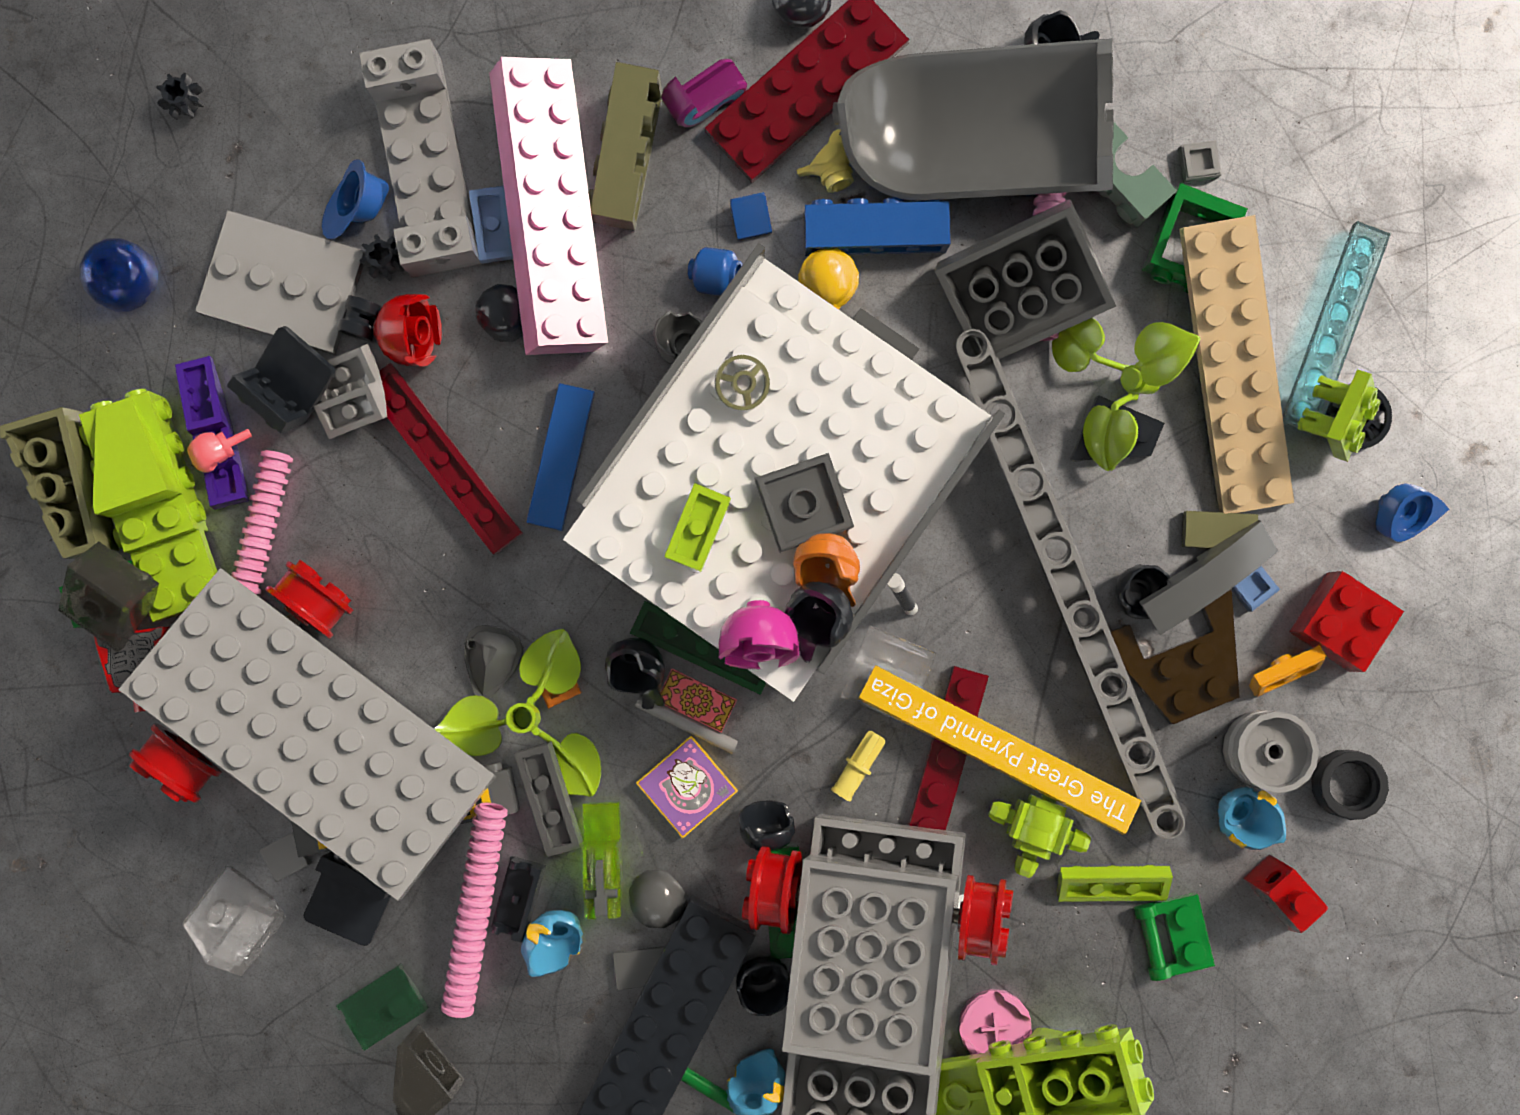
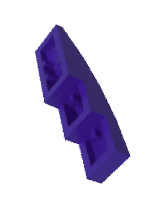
M207 356L175 364L186 429L192 435L193 440L197 435L212 432L215 435L223 432L226 439L234 436L232 422L213 358ZM237 444L231 447L235 454L234 456L229 457L222 463H218L212 472H203L209 506L214 510L250 501Z

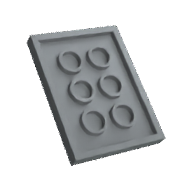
M227 210L195 312L273 336L278 328L287 326L312 348L336 355L342 332H339L337 328L340 319L346 316L347 309L345 304L348 295H355L363 265L359 260L366 257V252Z

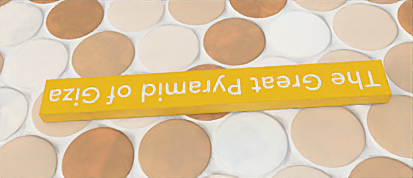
M876 665L859 696V700L1122 835L1127 833L1141 800Z

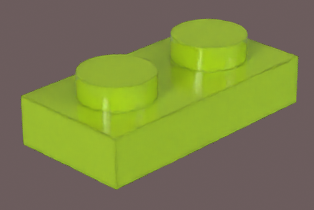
M694 483L664 557L702 572L731 498Z

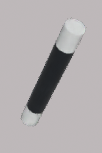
M894 573L887 583L904 612L907 615L916 614L918 606L901 576Z

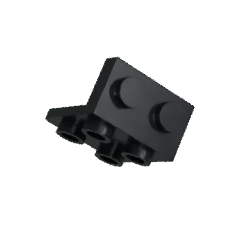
M283 326L275 331L255 368L232 375L227 387L238 396L242 403L250 406L258 413L268 426L276 429L279 433H283L307 422L314 410V406L317 405L335 376V368L289 327Z
M331 851L322 855L315 869L321 875L303 914L304 920L359 945H369L379 927L391 895Z

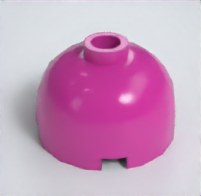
M764 600L750 601L746 604V607L740 608L729 615L724 622L719 636V658L721 660L725 657V664L744 669H761L758 662H766L773 659H779L778 667L787 666L799 658L797 630L790 616L778 608L771 607L769 602Z

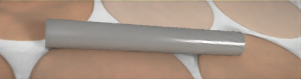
M640 694L635 704V707L731 754L738 743L737 740L665 705L657 706L654 704L653 709H643L642 694Z

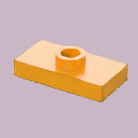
M1320 645L1294 657H1291L1290 654L1283 655L1271 662L1270 668L1254 674L1249 687L1254 696L1259 697L1319 670L1326 655Z

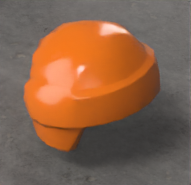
M820 533L811 536L804 543L800 544L796 549L793 561L796 584L803 586L808 582L818 581L831 583L844 592L850 601L851 607L856 606L850 586L855 585L858 581L860 561L850 543L842 536L832 533Z

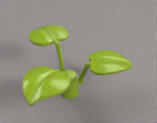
M1093 317L1059 332V337L1052 340L1053 357L1058 366L1067 372H1081L1085 370L1091 359L1097 363L1122 371L1120 381L1128 395L1113 402L1111 409L1101 405L1092 408L1083 426L1085 446L1092 459L1106 471H1113L1130 454L1138 438V425L1134 416L1127 410H1118L1120 406L1131 400L1136 401L1139 394H1153L1159 390L1160 386L1172 382L1193 357L1200 342V336L1169 323L1155 322L1149 324L1140 332L1135 342L1134 352L1139 362L1130 366L1101 357L1095 353L1104 344L1105 334L1100 323Z
M564 629L554 630L539 637L523 654L519 668L520 677L526 684L538 686L526 703L513 705L507 711L506 718L497 720L498 709L491 700L478 695L468 696L459 700L435 728L437 732L471 756L487 755L499 748L502 743L500 726L508 725L516 733L532 732L535 736H539L547 742L552 741L568 794L592 797L599 787L601 761L598 750L590 739L579 733H571L560 744L555 738L538 727L541 715L534 704L542 695L544 688L552 694L565 693L575 686L581 674L579 654L568 632Z

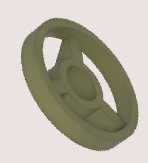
M737 355L728 358L720 365L715 375L714 384L719 399L726 406L735 410H750L760 405L766 398L770 388V378L766 367L758 359L749 355ZM737 359H746L756 364L750 371H738L733 376L722 373L729 363ZM761 370L764 376V389L759 399L751 404L750 393L756 387L755 376ZM741 375L747 376L750 380V385L746 390H741L737 386V379ZM720 380L731 382L732 389L736 393L742 394L745 406L734 405L724 397L720 388Z

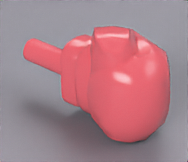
M249 429L226 439L223 432L216 435L212 432L199 434L190 442L187 448L190 461L197 470L205 473L212 472L218 463H222L235 455L231 448L232 446L251 438L252 435Z

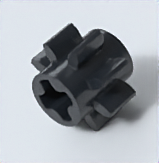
M183 73L180 78L167 74V80L162 85L156 86L163 97L157 101V104L163 110L169 109V114L175 120H178L181 114L188 115L193 119V113L199 107H204L198 96L204 91L198 83H192V79L186 73Z
M375 234V241L369 245L364 243L361 245L366 250V257L361 258L359 261L365 267L372 266L369 270V275L373 279L377 278L381 273L388 281H391V274L397 270L404 272V268L400 265L398 250L395 249L397 246L396 240L391 236L385 242L378 234ZM387 252L388 255L384 257L385 262L380 264L378 260L382 259L381 253Z

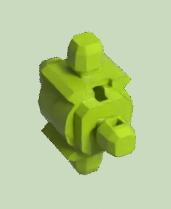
M1029 794L1027 802L1017 799L1014 809L1011 808V804L993 801L988 816L999 824L1009 823L1006 834L1014 838L1012 846L1022 851L1021 855L1017 854L1015 873L1027 878H1031L1035 874L1039 862L1036 861L1037 856L1049 860L1052 852L1062 855L1065 844L1068 845L1067 848L1069 850L1080 853L1087 852L1091 842V837L1087 833L1077 828H1074L1073 831L1071 830L1074 820L1065 816L1067 807L1056 803V800L1044 794L1041 797Z

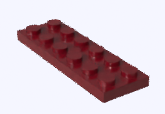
M848 0L705 127V133L751 183H754L833 112V103L838 102L845 82L852 75L871 64L895 57L909 44L910 39L874 0Z

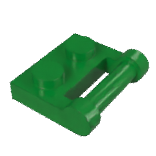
M1188 893L1168 898L1167 901H1154L1134 907L1136 919L1141 922L1151 967L1148 968L1150 980L1161 981L1175 975L1215 966L1197 893ZM1160 914H1163L1173 961L1166 963L1154 918Z

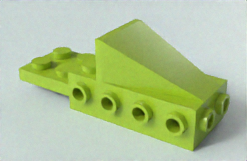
M136 389L124 394L125 399L113 403L109 400L97 402L90 406V411L79 414L82 424L79 427V433L84 444L90 448L93 457L90 466L94 474V513L113 518L116 527L113 529L114 539L118 547L123 549L124 553H130L152 622H160L182 614L217 573V569L205 536V532H208L205 522L206 513L203 505L197 498L194 489L195 480L191 470L186 465L182 453L184 451L183 444L179 435L175 432L171 420L172 411L170 405L160 395L146 389Z
M1110 1024L1095 1029V1032L1081 1034L1080 1030L1064 1032L1042 1027L1036 1028L1028 1038L1023 1040V1043L1011 1045L1009 1040H1002L988 1046L989 1049L985 1053L942 1059L936 1115H1145L1154 1100V1089L1150 1078L1144 1075L1141 1065L1143 1062L1142 1046L1138 1039H1134L1131 1027L1118 1029L1117 1025Z

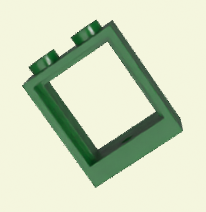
M1180 183L1175 188L1177 192L1168 200L1142 271L1149 273L1150 278L1159 283L1170 284L1173 282L1183 286V290L1188 293L1185 267L1162 257L1179 211L1212 223L1245 217L1248 208Z

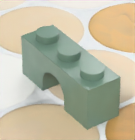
M1114 122L1112 150L1113 190L1097 192L1103 197H1109L1117 206L1116 210L1119 216L1125 222L1133 223L1138 228L1162 207L1177 190L1154 165L1137 176L1126 175L1119 170L1115 162V154L1121 149L1128 137Z

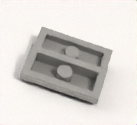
M369 344L327 360L335 368V376L322 395V402L315 405L314 408L329 439L387 417L383 384Z

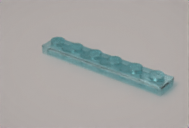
M1359 221L1352 225L1283 413L1284 424L1298 429L1300 418L1305 417L1302 415L1305 408L1326 414L1330 402L1314 398L1315 385H1320L1317 380L1321 375L1338 381L1391 233Z

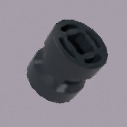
M348 295L345 304L347 313L344 318L340 319L337 330L351 337L372 342L374 337L373 325L382 306L360 297Z

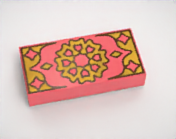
M673 668L660 692L665 700V706L719 732H722L737 699Z

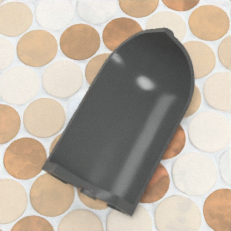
M1113 38L924 52L885 59L861 69L845 82L838 102L833 103L834 124H840L846 156L860 177L882 193L900 199L938 200L1113 190L1114 110H1106V103H1113Z

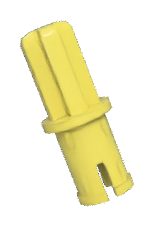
M869 730L851 759L846 758L848 763L831 790L850 802L866 774L871 775L872 772L869 769L884 747L885 739Z

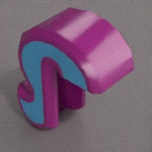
M724 58L705 69L684 85H681L675 76L664 87L661 99L677 125L687 128L703 122L723 104L733 103L746 91L747 82L731 59Z

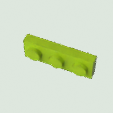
M1111 865L1107 867H1060L1056 892L1058 902L1167 901L1173 876L1170 866Z

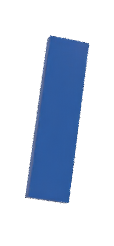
M559 383L526 523L563 531L595 396L594 391Z

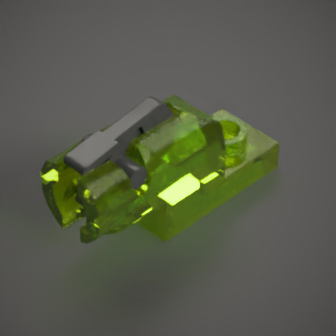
M620 801L583 803L584 918L589 920H596V916H608V919L619 918L622 915L621 876L623 875Z

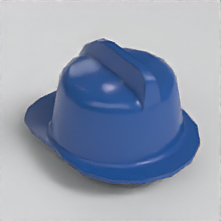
M360 159L353 160L349 164L342 181L326 205L322 219L323 235L327 239H335L340 236L349 226L350 222L373 220L383 206L389 191V185L386 181L366 172L364 163Z

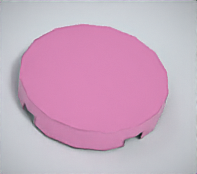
M989 989L977 993L966 1002L959 1016L958 1030L963 1045L973 1055L985 1053L989 1049L988 1046L997 1041L1009 1040L1011 1045L1023 1043V1040L1032 1034V1024L1028 1010L1016 996L1005 990Z

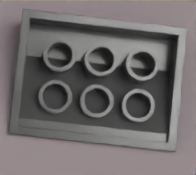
M1071 199L939 261L935 269V273L963 331L975 329L983 332L990 341L995 356H998V359L1116 307ZM970 337L968 341L975 355L978 356L983 351V341L979 337Z

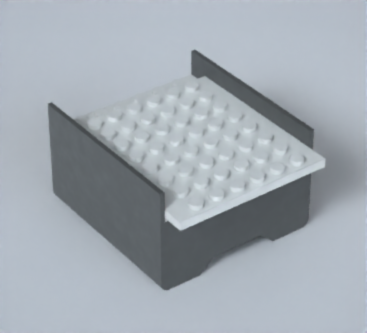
M758 243L576 499L585 509L563 540L719 649L720 630L728 616L734 611L746 607V604L750 601L764 600L769 602L771 607L778 608L785 613V606L789 602L791 595L796 589L801 587L795 582V570L793 567L797 547L779 553L754 478L829 453L854 524V528L836 533L835 535L842 536L850 543L860 561L858 581L855 585L850 586L851 594L856 601V606L851 607L853 612L851 630L835 647L825 648L817 646L810 663L804 662L799 651V658L787 666L778 667L779 659H773L766 662H758L761 669H748L794 702L815 671L825 674L1000 423L1005 413L998 410L991 416L913 362L912 360L920 348L862 308L851 319L766 260L765 247ZM737 355L752 356L763 363L768 371L770 378L769 392L764 401L753 409H732L726 406L716 393L714 384L716 372L720 365L730 357ZM737 359L729 363L722 373L733 376L738 371H750L756 364L746 359ZM761 370L755 376L756 387L750 393L751 404L759 399L764 389V376ZM741 375L737 379V386L741 390H746L750 385V380L747 376ZM720 380V388L724 397L734 405L745 406L742 394H738L732 389L731 382ZM694 483L731 498L702 572L664 557Z

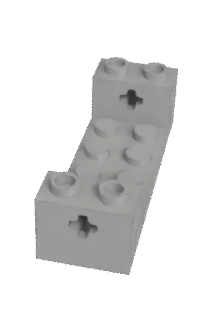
M431 39L359 53L365 87L377 106L400 228L393 229L400 265L414 278L481 264L478 257L471 205L442 60Z

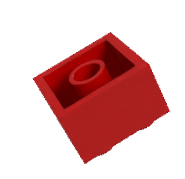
M1328 572L1289 632L1312 648L1320 645L1327 658L1348 672H1366L1404 611L1346 572Z

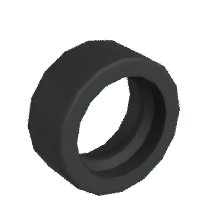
M1335 750L1325 755L1318 762L1311 778L1312 793L1318 804L1329 814L1348 820H1362L1376 814L1385 804L1389 792L1388 776L1382 764L1371 755L1355 750ZM1345 763L1360 765L1369 776L1367 796L1361 803L1355 806L1340 804L1333 798L1330 792V780L1333 772L1337 767Z

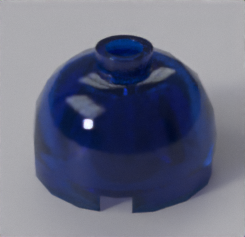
M106 238L94 243L84 253L79 265V279L84 291L97 304L115 312H129L142 307L147 302L145 299L150 295L151 290L155 291L158 284V269L153 257L138 244L122 238Z

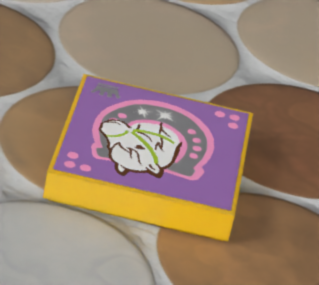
M692 735L636 782L682 838L738 792L734 784Z

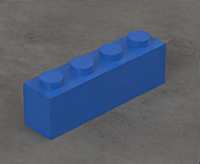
M893 197L884 199L883 203H869L867 199L855 198L848 200L847 204H833V201L829 199L814 200L810 205H805L804 209L805 256H809L819 249L834 248L844 251L847 255L946 253L951 244L949 201L940 202V199L904 202V199Z

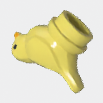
M841 129L833 131L828 143L816 155L810 165L796 170L799 177L810 175L821 177V183L829 193L841 191L849 187L854 181L852 177L853 170L849 166L850 162L843 147Z

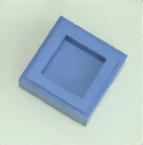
M1262 566L1231 588L1248 612L1255 610L1280 590Z

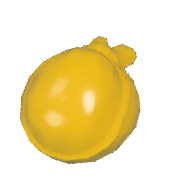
M837 248L819 249L811 253L802 263L798 274V282L839 310L855 294L859 282V272L852 258L844 251Z

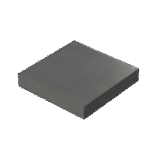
M829 453L754 478L779 553L798 547L816 534H836L854 528Z

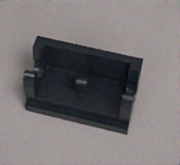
M516 856L510 857L491 924V932L493 934L505 933L511 935V940L523 941L524 933L531 922L546 865Z

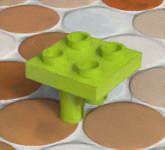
M1358 369L1350 385L1323 375L1317 380L1320 385H1315L1313 397L1341 405L1335 418L1305 408L1302 413L1305 417L1300 418L1298 423V430L1327 438L1333 457L1348 462L1352 452H1359L1365 438V433L1362 432L1367 419H1374L1380 405V400L1377 399L1378 389L1375 388L1372 374Z

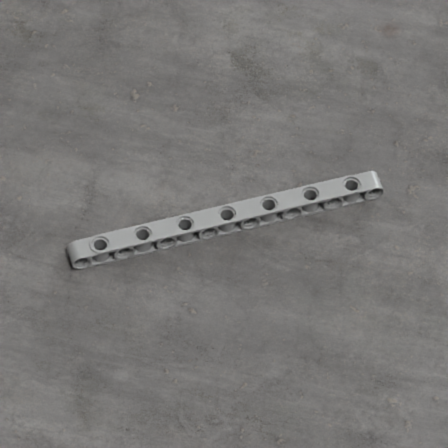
M966 330L959 336L956 343L957 353L963 365L966 380L977 406L991 415L993 407L997 404H1006L1011 409L1012 416L1009 422L1004 425H997L990 435V439L1137 798L1141 800L1140 805L1142 809L1144 808L1155 834L1163 839H1175L1181 835L1185 827L1184 816L1176 798L1177 793L998 356H995L986 335L980 330ZM970 337H979L984 344L983 351L976 357L967 356L964 352V343ZM1027 471L1037 474L1040 481L1038 488L1032 492L1022 490L1018 484L1019 476ZM1055 539L1063 541L1067 546V553L1059 559L1051 558L1046 553V545ZM1084 607L1091 609L1095 614L1092 623L1086 626L1077 624L1073 619L1076 610ZM1112 675L1117 676L1122 681L1121 688L1112 693L1103 690L1101 683L1104 678ZM1135 744H1145L1150 749L1149 754L1139 760L1131 757L1129 751ZM1163 812H1172L1177 816L1174 824L1170 826L1160 825L1157 822V818Z

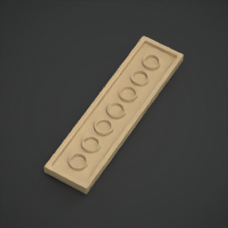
M1252 215L1180 228L1194 334L1201 338L1196 352L1219 512L1224 514L1240 513L1294 503L1256 217Z

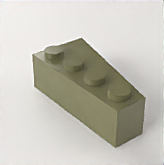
M621 62L615 63L613 81L608 94L606 120L603 121L600 141L602 142L600 155H596L593 167V176H596L594 189H589L588 192L593 223L632 231L636 229L662 102V85L659 70Z
M60 407L1 425L0 437L1 439H6L12 451L9 454L17 468L22 470L29 484L26 488L31 498L37 500L44 513L42 519L62 558L88 560L119 551L113 536L112 518L96 515L93 510L94 474L90 466L93 457L90 448L84 444L79 433V427L82 426L79 414L84 412Z

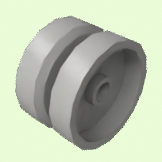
M1260 709L1247 712L1232 722L1225 734L1223 754L1226 766L1236 779L1249 787L1275 793L1296 790L1310 779L1317 767L1319 749L1315 734L1303 720L1293 714Z

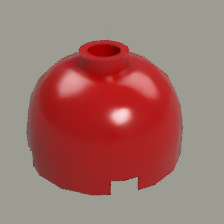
M398 295L383 304L377 315L373 327L374 336L383 354L397 364L428 366L437 356L431 355L434 343L436 345L441 344L442 323L437 306L429 305L426 299L430 297L427 295Z

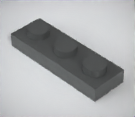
M552 741L516 751L514 756L546 856L550 857L580 849L584 842Z

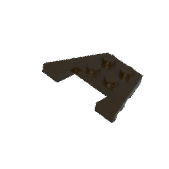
M1232 589L1201 609L1210 630L1208 633L1146 658L1142 655L1130 624L1110 631L1127 673L1169 724H1176L1240 698Z

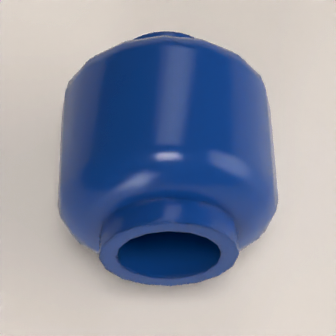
M704 247L698 252L696 258L690 259L688 278L693 280L697 292L721 296L743 264L737 259L733 251Z

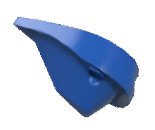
M1408 483L1400 484L1380 497L1376 529L1385 537L1397 542H1403L1415 537L1428 528L1450 509L1442 500L1421 486Z

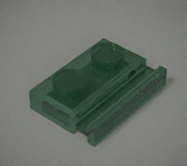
M402 963L336 1005L338 1010L342 1011L346 1018V1023L364 1051L429 1008L412 979L408 978Z

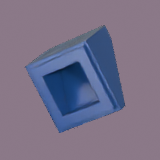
M764 192L730 200L737 240L772 233Z

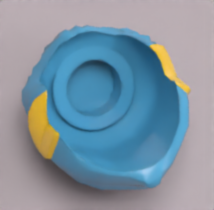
M1240 787L1232 792H1228L1218 804L1219 809L1217 810L1220 818V831L1226 834L1231 842L1237 844L1242 849L1261 850L1286 841L1284 813L1278 805L1277 799L1266 791H1256L1254 788Z
M547 911L528 925L521 944V953L526 962L529 976L540 977L560 971L568 966L571 955L580 954L583 932L578 916L570 911Z
M765 1049L749 1055L741 1060L738 1065H735V1075L727 1080L728 1089L726 1090L728 1094L727 1101L734 1114L770 1115L783 1102L786 1073L773 1049Z

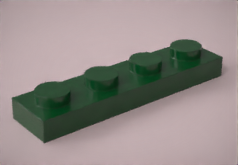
M644 601L630 634L648 640L659 648L759 695L762 694L766 685L765 681L748 669L725 664V657L721 660L719 658L718 648L658 606Z

